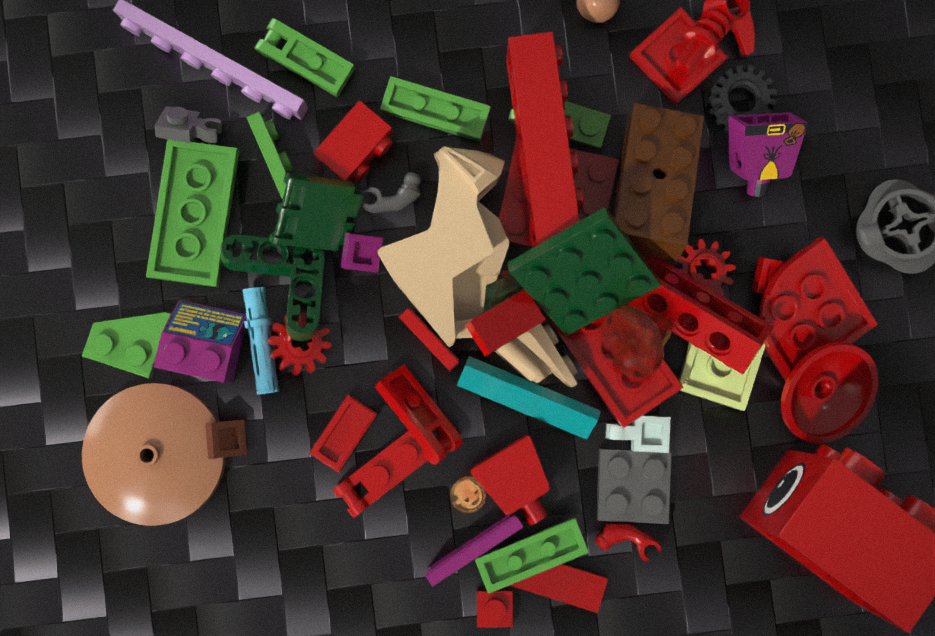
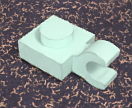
M643 415L634 421L632 425H628L624 429L620 424H606L605 438L631 440L632 451L669 453L671 417Z

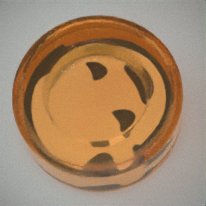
M462 477L453 484L450 498L453 506L460 512L473 513L483 506L486 493L485 489L475 478Z

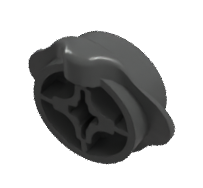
M888 180L878 185L870 194L865 210L857 222L856 235L864 252L873 259L884 262L902 273L916 274L930 268L935 262V195L924 192L904 180ZM902 200L915 203L922 209L923 214L913 213L908 208L907 203H902ZM888 202L890 210L887 211L889 222L887 226L879 229L877 217L883 205ZM908 222V224H910L913 222H918L917 224L911 226L908 230L897 229L894 231H889L892 228L896 227L899 223ZM928 225L930 235L927 243L920 250L918 247V243L921 242L919 231L922 226ZM883 239H894L898 242L901 249H905L906 254L891 250L885 245Z

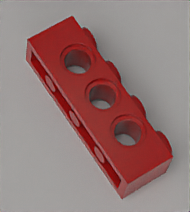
M644 256L645 260L658 275L661 286L629 302L628 305L743 375L757 356L774 326L664 260Z

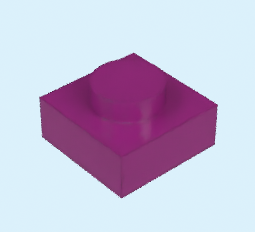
M345 232L341 267L350 270L378 273L380 263L378 250L382 247L383 238Z

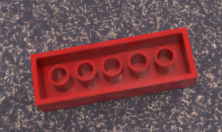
M553 32L508 37L506 55L532 248L578 223L580 209H583L581 187L575 188L574 186L575 173H578L576 151H569L570 137H573L572 119L570 115H564L565 101H568L567 84L565 79L559 80L560 66L563 65L562 48L560 43L554 44Z

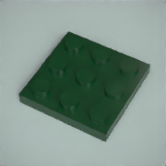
M606 207L508 262L509 273L566 336L661 286L658 275Z

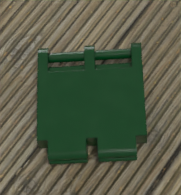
M286 173L283 180L286 188L282 203L277 205L276 212L279 216L275 232L270 233L269 241L276 245L338 251L339 245H344L345 232L354 233L356 222L348 217H358L364 193L359 189H355L351 181Z

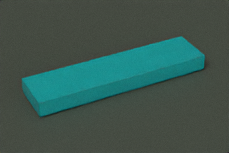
M470 356L457 384L461 388L586 440L595 427L601 413L596 408Z

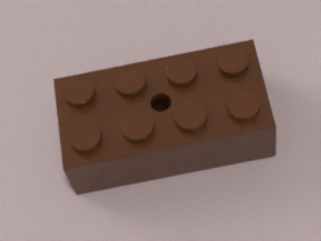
M634 103L626 122L612 216L642 255L677 262L688 243L704 116Z

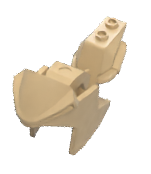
M444 146L434 153L439 166V183L430 228L422 233L381 247L378 250V255L394 282L446 346L451 347L456 338H473L465 324L491 309V295L509 247V240L499 218L478 202L497 184L505 161L477 150ZM540 324L494 351L529 381L538 383L553 373L569 387L578 384L573 377L578 372L567 355L560 356L554 346L559 341L548 324L544 327Z

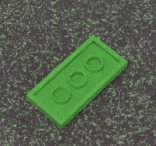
M167 139L146 277L219 288L223 264L221 261V244L227 237L240 152L237 148L196 142L186 143Z

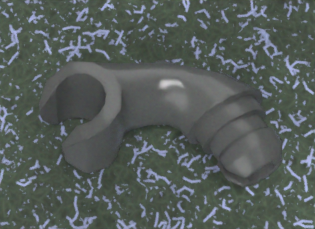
M408 172L404 176V183L401 185V188L393 196H384L377 188L369 187L365 190V194L377 197V201L372 205L362 203V207L370 213L403 209L421 195L419 193V186L422 181L420 175Z

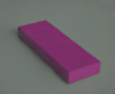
M512 513L428 567L426 578L431 586H435L522 529L523 524L517 514Z

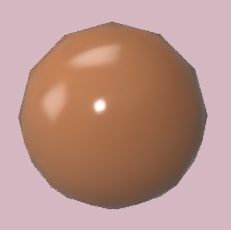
M576 0V5L583 18L592 23H604L615 15L620 5V0Z

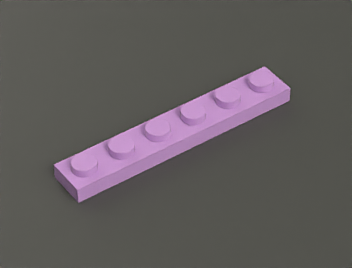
M119 0L113 11L123 20L120 25L137 36H140L141 32L152 37L151 43L163 51L169 53L171 49H174L183 54L181 59L192 67L200 69L203 65L212 70L211 76L221 83L230 86L231 82L241 86L243 88L241 92L245 96L260 103L261 99L273 104L271 109L282 117L290 119L293 115L302 120L309 109L305 101L132 4Z

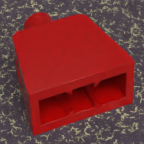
M528 434L470 468V472L507 516L520 509L530 526L548 516L538 497L550 491V487L533 442Z

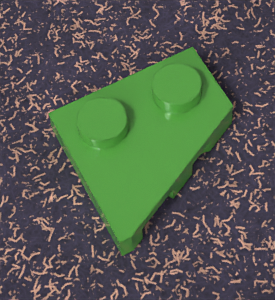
M164 312L95 322L92 325L82 357L146 378H152L156 369L154 368V362L161 333L171 314Z

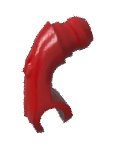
M605 524L604 531L595 537V542L602 551L610 549L613 544L616 545L618 542L622 543L624 540H630L637 545V552L645 562L651 561L644 554L646 546L655 545L656 549L661 552V546L655 537L631 524Z

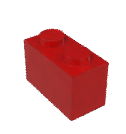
M359 100L313 154L323 166L340 180L359 183L370 171L371 167L368 165L376 155L382 157L394 142L391 139L394 136L392 127Z

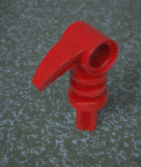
M705 0L700 20L684 36L686 46L675 60V69L685 75L692 74L703 57L709 58L716 53L718 44L721 43L729 30L733 31L743 57L753 53L755 31L749 11L750 0Z

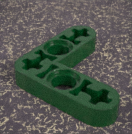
M231 235L226 237L221 244V261L228 269L290 277L285 323L286 332L297 341H307L313 338L318 329L325 260L323 250L276 245L271 243L269 238L248 235ZM234 248L241 249L240 257H233ZM253 249L257 250L256 260H252ZM269 250L278 251L283 258L277 263H270L263 258V254ZM289 253L293 254L292 264H288ZM305 256L312 257L311 265L304 264ZM300 285H309L315 290V294L310 298H303L297 295L295 289ZM300 309H307V324L305 328L298 327Z

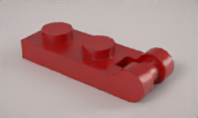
M405 364L375 385L377 391L421 445L425 458L431 464H438L445 459L446 452H453L462 445V438L458 431ZM433 431H436V432L439 434V436H440V440H439V441H438L437 438L433 435V433H432Z
M408 431L332 489V491L338 498L342 497L350 507L347 511L355 518L428 460L424 456L421 445ZM360 481L369 492L362 498L352 488Z

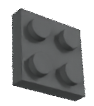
M599 448L596 519L598 521L669 524L671 452H639Z

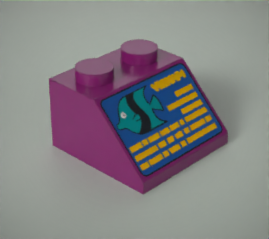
M179 300L161 333L154 368L222 383H233L245 333L244 321H247L246 314Z

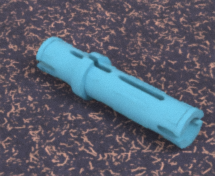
M266 288L243 289L247 321H244L245 329H248L256 394L279 392L275 359L269 357L274 350L273 346L267 343L268 338L271 337L270 326L273 325V320L269 318L267 309Z

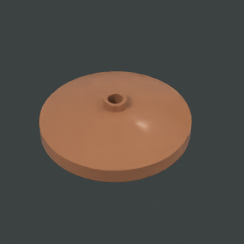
M162 383L141 384L117 393L106 401L93 416L83 441V471L93 495L113 515L138 525H164L191 515L211 498L224 473L226 457L208 459L205 423L219 422L217 416L200 397L175 385ZM147 449H151L154 453V458L151 462L150 457L146 456Z

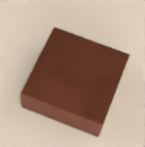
M244 420L205 423L208 459L247 455Z

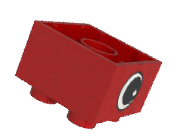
M821 444L814 454L788 449L739 517L850 601L909 633L935 597V509L912 495H907L902 500L883 488L877 490L886 474L873 462L849 448H845L841 454L824 444Z

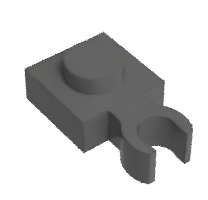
M166 106L155 124L156 137L191 143L193 137L200 138L208 143H217V133H222L221 120L216 118L201 119L200 112L186 110L182 107Z

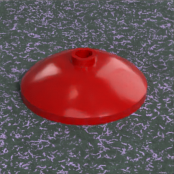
M846 342L825 344L804 356L789 374L782 392L781 413L789 430L800 439L816 444L833 442L852 432L865 419L877 395L879 380L878 371L873 359L863 349Z

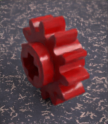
M703 239L696 241L695 250L687 244L683 251L686 257L680 256L677 262H673L680 266V271L723 296L724 291L720 285L729 286L734 282L730 277L726 276V273L736 269V266L732 264L726 265L724 262L729 257L730 252L725 251L718 254L719 244L717 241L712 243L708 249L705 248ZM701 263L703 268L709 269V274L704 277L696 272V268L701 266Z
M304 311L299 315V328H305L307 324ZM280 323L273 325L272 329L278 336L269 337L267 343L272 346L276 345L277 349L269 357L271 359L278 357L283 359L279 366L280 370H284L289 364L293 365V374L297 376L302 366H305L309 373L314 372L315 364L313 360L320 364L326 362L327 359L321 351L329 350L332 344L327 341L323 342L322 338L328 334L329 329H317L315 336L306 341L307 345L303 348L305 351H302L300 347L294 348L292 346L294 339L288 335L286 327Z

